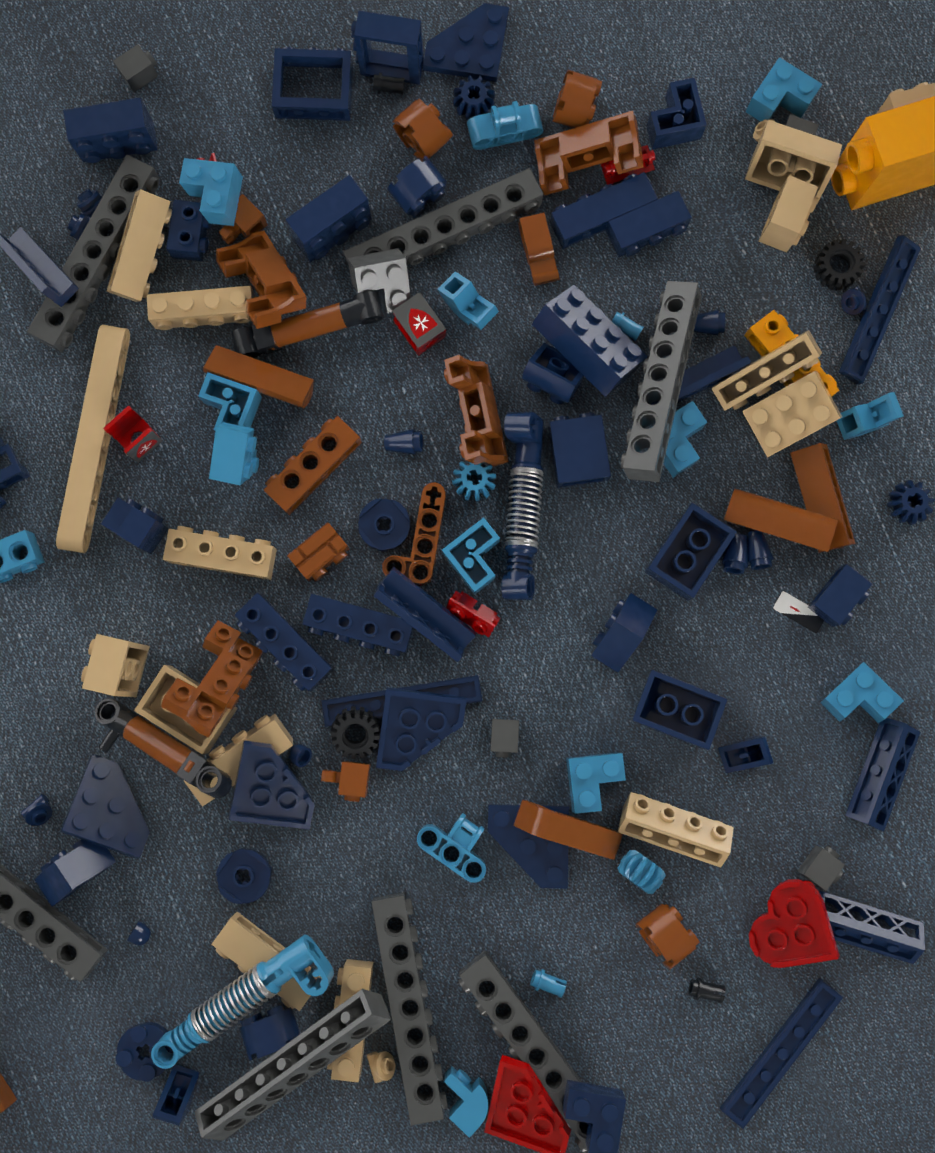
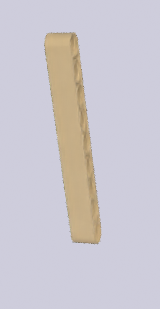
M101 325L98 330L56 537V546L61 550L86 553L89 548L111 435L103 428L115 418L130 343V331L127 328Z

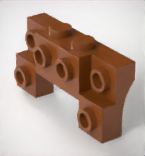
M633 110L534 140L539 169V184L544 195L569 189L568 173L614 160L618 174L643 168L642 148L638 137L637 120Z
M265 231L252 233L237 244L216 249V262L225 277L228 278L246 273L257 291L259 297L246 300V312L257 329L281 323L283 314L306 309V295L299 286L296 275L290 272L285 258L280 256Z
M461 355L445 359L446 369L444 370V376L449 385L458 389L459 405L465 422V433L460 435L462 444L459 446L462 457L474 465L486 462L495 467L508 463L488 364L483 361L467 360Z
M217 620L204 639L203 648L219 656L204 679L196 688L177 678L163 697L161 704L162 708L179 716L190 724L196 732L208 738L227 709L233 710L240 697L237 695L240 689L246 690L253 677L250 674L263 652L261 649L240 639L241 632Z

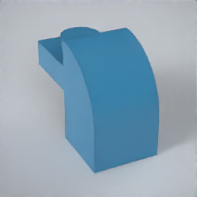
M456 271L437 289L446 304L467 325L471 323L480 330L499 312L494 304L478 294L471 281Z
M891 392L867 404L854 406L842 412V418L836 421L843 439L847 440L883 428L904 415L895 392Z
M451 1066L444 1074V1082L460 1098L450 1108L449 1119L470 1138L487 1116V1089L480 1077L471 1085L470 1077L462 1069L457 1071Z

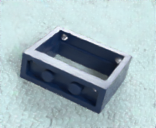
M359 11L357 21L352 22L351 38H354L353 51L356 52L355 62L359 64L360 74L362 76L374 77V74L379 75L381 72L383 76L403 77L406 83L420 85L424 62L421 20ZM371 41L407 46V55L374 50L371 47Z
M293 47L275 48L272 109L275 118L350 121L353 76L351 51L341 48L333 50H320L315 47L308 49H295ZM284 66L342 68L341 99L282 97Z

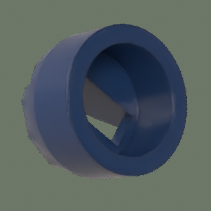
M302 744L293 745L288 752L290 761L300 768L306 766L312 757L311 749Z
M138 921L127 941L134 945H144L148 942L151 935L149 927Z

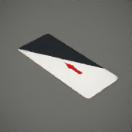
M784 591L773 607L774 610L814 633H818L824 622L823 619L808 608L807 604Z

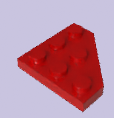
M502 1055L484 1132L540 1153H566L571 1129L529 1063Z

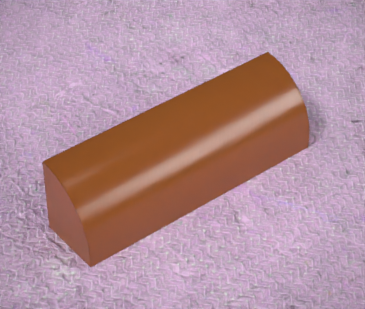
M218 345L214 347L203 367L206 374L209 372L257 389L259 393L301 408H305L313 396V379Z
M818 443L791 452L806 510L838 519L829 551L856 544L827 444Z
M736 488L733 491L724 517L726 521L825 552L829 551L838 519Z

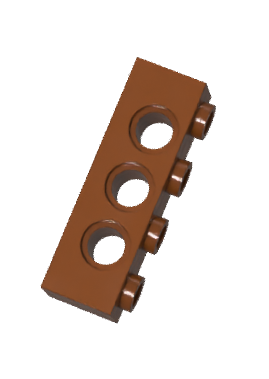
M339 416L334 420L331 418L327 420L321 427L322 432L316 438H309L302 446L304 450L297 457L295 455L290 457L284 464L285 469L279 475H272L265 483L267 487L264 491L289 516L362 443L361 438ZM332 440L337 443L332 451H325L323 449L327 441ZM309 459L318 460V465L315 469L308 470L305 468V464ZM292 477H298L300 480L298 486L292 489L288 488L287 481Z

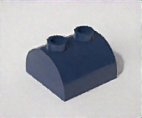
M543 343L530 358L522 375V380L528 382L527 387L534 392L543 390L549 393L551 401L557 404H563L564 402L568 404L584 378L556 348L546 343Z

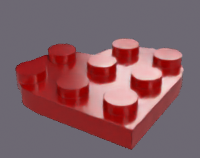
M789 879L779 883L771 892L767 903L768 912L761 914L753 922L749 932V943L756 957L759 956L764 962L771 964V967L777 968L839 959L840 955L825 903L815 885L810 881Z

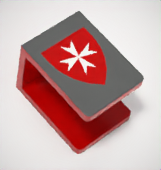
M417 293L393 310L395 316L393 319L394 323L418 356L445 338L446 328L421 293Z
M127 406L103 428L122 445L124 452L137 463L163 441L130 406ZM137 432H142V434L132 442V436Z

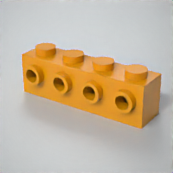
M773 310L751 326L744 336L759 355L763 357L799 335L794 334L790 330L788 322L783 315L777 314ZM820 361L806 370L800 367L793 371L795 376L783 383L787 387L806 375L817 371L831 397L840 391L837 388L835 379L831 375L826 374L820 367Z

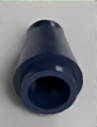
M714 310L698 314L694 332L718 336V333H725V312Z
M411 429L385 435V450L414 455L417 452H422V431Z
M758 530L748 532L747 553L748 564L751 565V569L763 570L770 568L774 557L764 533Z
M735 534L729 543L721 562L724 565L723 570L725 572L743 574L744 570L748 567L747 536Z

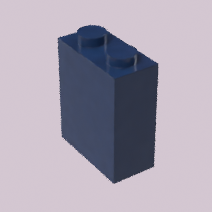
M589 412L580 414L579 418L569 419V416L554 418V421L549 423L548 430L557 488L608 481L611 474L602 415L595 416V413Z

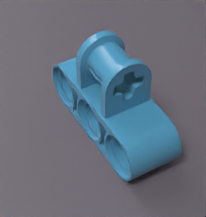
M513 101L512 105L498 108L495 105L491 106V113L474 116L467 121L471 144L475 150L536 138L543 133L538 106L535 104L519 106L517 101Z
M464 813L459 816L448 834L432 824H427L419 830L417 835L419 847L465 880L476 883L481 881L486 874L484 860L471 851L485 828L482 826L478 827L466 819ZM461 827H464L465 829H467V830H468L469 832H471L472 834L468 833L466 830H464V829L461 828ZM425 831H433L436 834L437 841L434 844L428 845L423 842L422 834ZM449 846H454L459 850V856L454 860H449L444 855V850ZM471 862H477L482 867L481 872L477 875H470L466 871L467 865Z

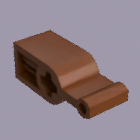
M545 213L519 218V231L534 286L559 281V273Z

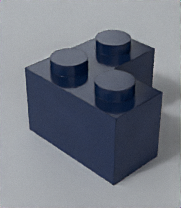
M695 78L671 82L665 96L667 108L650 112L646 127L652 150L700 140L707 126Z
M117 498L101 525L136 547L152 554L168 530V527L162 524L164 519L145 507L140 511L142 505L130 498L126 502Z
M632 593L629 594L625 601L622 599L618 601L612 611L613 613L604 626L607 628L606 632L604 633L600 630L592 643L596 647L591 656L617 673L643 640L657 612L656 608Z
M81 839L72 846L74 850L66 853L65 850L52 857L50 862L40 868L42 873L34 880L52 907L116 863L107 848Z
M567 1080L563 1102L565 1119L588 1123L585 1141L588 1153H618L626 1104L623 1091L616 1088Z

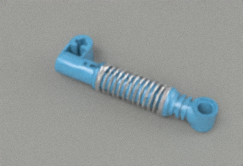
M306 934L267 962L262 961L253 966L248 972L235 979L233 983H230L223 990L210 997L204 1004L192 1010L185 1022L166 1032L152 1048L151 1058L153 1063L162 1069L173 1067L180 1058L199 1046V1044H207L214 1040L223 1031L228 1030V1027H232L233 1023L236 1024L238 1020L243 1019V1016H247L248 1012H253V1009H257L258 1005L261 1006L263 1002L268 1001V998H273L281 991L282 985L293 977L308 995H322L333 979L334 970L332 965L313 939ZM312 963L316 965L315 969L312 968L308 972L305 971V968ZM165 1046H169L174 1053L168 1052Z

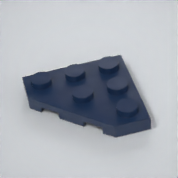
M484 3L429 40L425 50L423 71L467 78L471 75L473 79H477L481 75L483 80L497 82L509 7Z
M387 687L376 768L403 771L421 755H425L441 743V740L453 731L455 732L461 728L464 721L466 697Z
M243 741L229 811V820L310 830L315 806L312 797L271 744Z
M92 754L60 832L139 859L150 833L119 763Z
M488 804L489 834L540 888L568 889V846L534 836L513 826L520 805ZM541 805L550 810L569 815V806Z

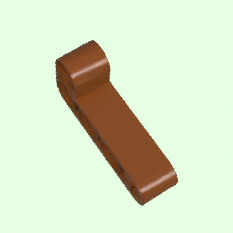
M433 482L423 488L411 558L402 556L387 557L382 565L385 576L388 574L389 565L397 562L402 565L401 573L417 586H425L432 580L446 503V493L441 484ZM433 491H437L439 496L435 499V509L430 508L431 500L430 496H427L432 495ZM427 516H433L437 519V523L434 527L427 528L422 524L423 519ZM423 541H428L433 546L432 550L427 554L418 551V546ZM418 567H425L428 570V575L425 579L418 580L413 576L414 570Z
M523 799L513 825L534 836L612 860L616 858L623 834L610 828L562 814Z

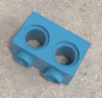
M23 530L0 540V557L3 559V564L0 567V583L13 579L12 575L21 571L22 573L32 572L38 569L37 565L45 562L35 534ZM27 547L28 554L26 558L21 560L20 551Z

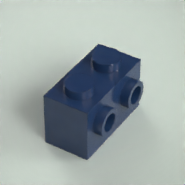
M173 200L166 248L172 258L203 261V254L208 251L207 228L210 229L211 224L208 223L199 211L200 202Z
M845 564L835 571L809 604L808 608L831 627L841 624L845 625L852 618L854 613L851 611L856 604L861 605L870 593L867 590L872 583L848 564Z

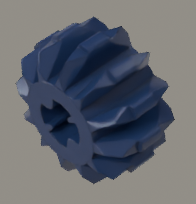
M471 75L468 77V82L460 79L459 87L453 91V106L457 108L459 116L466 114L467 121L471 117L489 113L491 106L495 105V91L491 89L489 81L482 83L481 75L477 78V81L473 80Z
M912 480L906 481L905 484H897L895 486L896 491H892L888 495L893 501L888 502L887 506L890 508L894 507L895 510L890 516L899 515V523L908 521L909 525L916 524L917 520L920 522L927 519L926 514L933 512V509L928 504L934 503L935 499L928 498L927 496L931 489L922 490L923 482H918L914 485Z

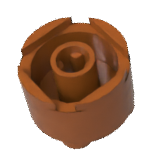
M568 69L562 82L565 85L562 86L557 98L552 122L576 128L589 124V121H592L596 109L594 101L596 96L598 97L602 81Z
M418 98L392 122L395 123L393 128L407 148L411 146L415 149L416 152L413 155L423 162L424 156L430 159L453 137V134L439 120L440 113L438 109L431 103L428 106L425 105Z
M660 904L635 925L641 929L639 933L656 956L662 954L665 958L663 964L671 970L696 950V945L700 942L690 929L686 930L680 923L683 918L674 906L670 908L667 904Z

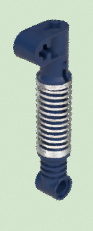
M535 412L507 413L504 420L505 435L516 445L515 463L511 466L510 476L513 478L510 482L513 484L509 487L513 490L509 491L512 496L508 497L512 502L508 503L511 507L507 509L511 512L507 514L510 518L507 520V523L510 525L506 526L509 531L505 532L507 535H510V537L505 538L507 540L505 542V551L508 553L507 557L510 558L507 559V564L510 565L506 567V570L509 572L503 575L501 582L502 596L508 600H532L535 593V580L529 572H533V568L530 567L533 565V561L530 559H534V555L538 550V542L536 540L539 539L537 536L539 531L537 529L540 526L537 523L540 522L538 517L540 516L539 511L541 508L539 505L542 504L540 494L542 493L541 488L543 485L541 482L544 476V469L541 466L544 420Z

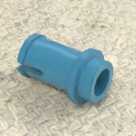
M617 312L612 322L625 335L636 341L644 326L624 316V312L622 314Z
M543 969L540 971L535 970L530 982L534 990L538 991L541 989L560 998L563 996L566 989L565 985L567 984L566 980L546 974Z

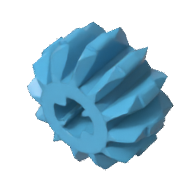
M461 461L459 466L463 471L458 469L453 471V475L458 478L452 480L453 486H460L456 490L457 495H461L466 491L465 500L469 501L471 495H475L476 502L480 501V493L485 498H488L490 494L487 489L494 490L496 486L490 482L497 477L496 474L489 473L492 470V465L489 464L483 468L484 462L478 465L469 462V466H467L465 462ZM471 475H476V478L481 480H478L477 485H473V482L467 481V479L470 480Z
M629 850L623 856L618 866L620 874L648 894H654L660 888L666 876L660 867L636 850Z

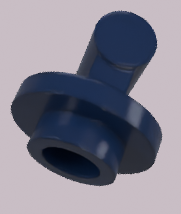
M87 189L77 197L79 202L76 205L85 216L91 218L102 196H100L97 190L91 191Z
M82 213L78 217L73 215L67 226V229L71 230L69 236L79 240L90 217Z
M858 286L846 291L841 299L842 308L849 315L863 314L868 305L864 293Z
M41 794L21 811V815L25 818L28 825H42L51 818L53 811L48 803V798L44 794Z

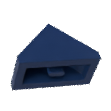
M765 736L750 737L718 748L726 773L773 763Z
M174 1065L152 1117L179 1126L188 1114L200 1072Z

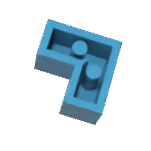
M779 57L753 95L746 113L761 122L763 120H770L778 107L781 106L797 117L802 118L816 97L822 83Z
M184 158L179 183L189 196L202 198L199 211L210 224L234 226L243 176L235 164Z
M207 372L198 395L204 404L221 410L213 429L214 431L216 426L223 422L251 428L262 399L257 389Z
M693 401L675 412L664 465L673 478L693 466L700 459L687 438L702 430L707 421Z
M225 422L216 426L209 479L241 485L247 479H250L253 473L257 472L259 458L256 457L257 438L253 437V428Z
M484 517L442 549L443 556L474 595L496 577L481 556L500 542V537Z
M863 662L820 703L839 722L860 705L877 723H880L904 700Z
M616 752L566 758L572 812L575 814L602 811L599 783L626 781L623 753Z

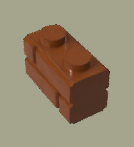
M327 522L287 556L309 582L313 579L317 582L328 573L326 570L328 566L333 562L338 565L347 558L348 554L346 552L350 548Z

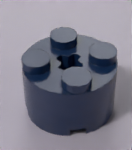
M424 156L423 162L417 159L405 167L396 176L399 180L394 186L391 182L387 188L407 215H412L415 219L426 210L424 206L431 200L433 203H436L445 195L443 190L446 187L447 181L429 158Z
M283 1003L267 1010L268 1016L262 1017L260 1012L240 1021L242 1026L239 1027L249 1061L278 1051L301 1034L291 1007L289 1008Z

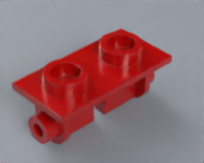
M648 145L642 146L643 168L618 174L614 160L601 163L606 185L622 181L631 174L639 175L643 172L654 171V151H649Z
M456 590L449 599L446 609L471 626L476 633L490 637L501 619L497 616L498 613L484 604H481L478 611L473 609L477 600L463 591L460 593Z

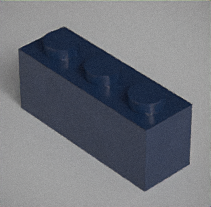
M676 191L610 220L606 233L618 257L624 255L629 257L638 253L646 245L655 246L661 243L665 237L671 234L673 236L682 234L687 230L692 217L679 191Z

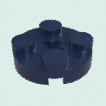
M375 499L362 509L359 516L358 528L360 536L373 549L382 552L394 550L400 547L408 538L411 529L408 512L402 504L395 500ZM380 519L384 521L391 520L388 531L384 529L380 531L378 529L380 526L378 521Z
M240 848L233 851L221 860L217 868L216 877L219 891L224 898L235 904L254 902L261 898L268 890L271 883L272 868L267 859L256 850ZM247 869L250 872V882L246 880L243 883L239 882L240 875L237 872Z
M145 1022L130 1027L119 1040L116 1055L117 1065L121 1067L127 1076L135 1080L148 1082L159 1076L165 1069L157 1067L151 1057H142L138 1049L139 1046L143 1048L147 1044L150 1046L149 1052L151 1053L154 1045L168 1031L163 1026L154 1022ZM165 1046L168 1052L173 1053L169 1046Z

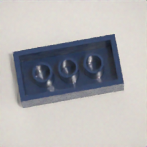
M572 285L546 303L531 324L605 397L630 378L648 357L638 345L630 340L575 285Z

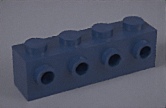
M256 593L235 614L239 619L236 623L239 628L247 635L251 632L257 638L255 644L264 653L270 651L276 657L273 660L275 665L283 672L288 670L294 676L291 681L301 691L306 688L312 692L334 670L261 594Z
M314 594L310 596L302 624L309 627V633L323 636L325 631L334 634L333 639L346 643H349V639L360 641L359 646L374 650L375 645L384 647V653L398 657L401 652L407 654L414 629L402 618Z

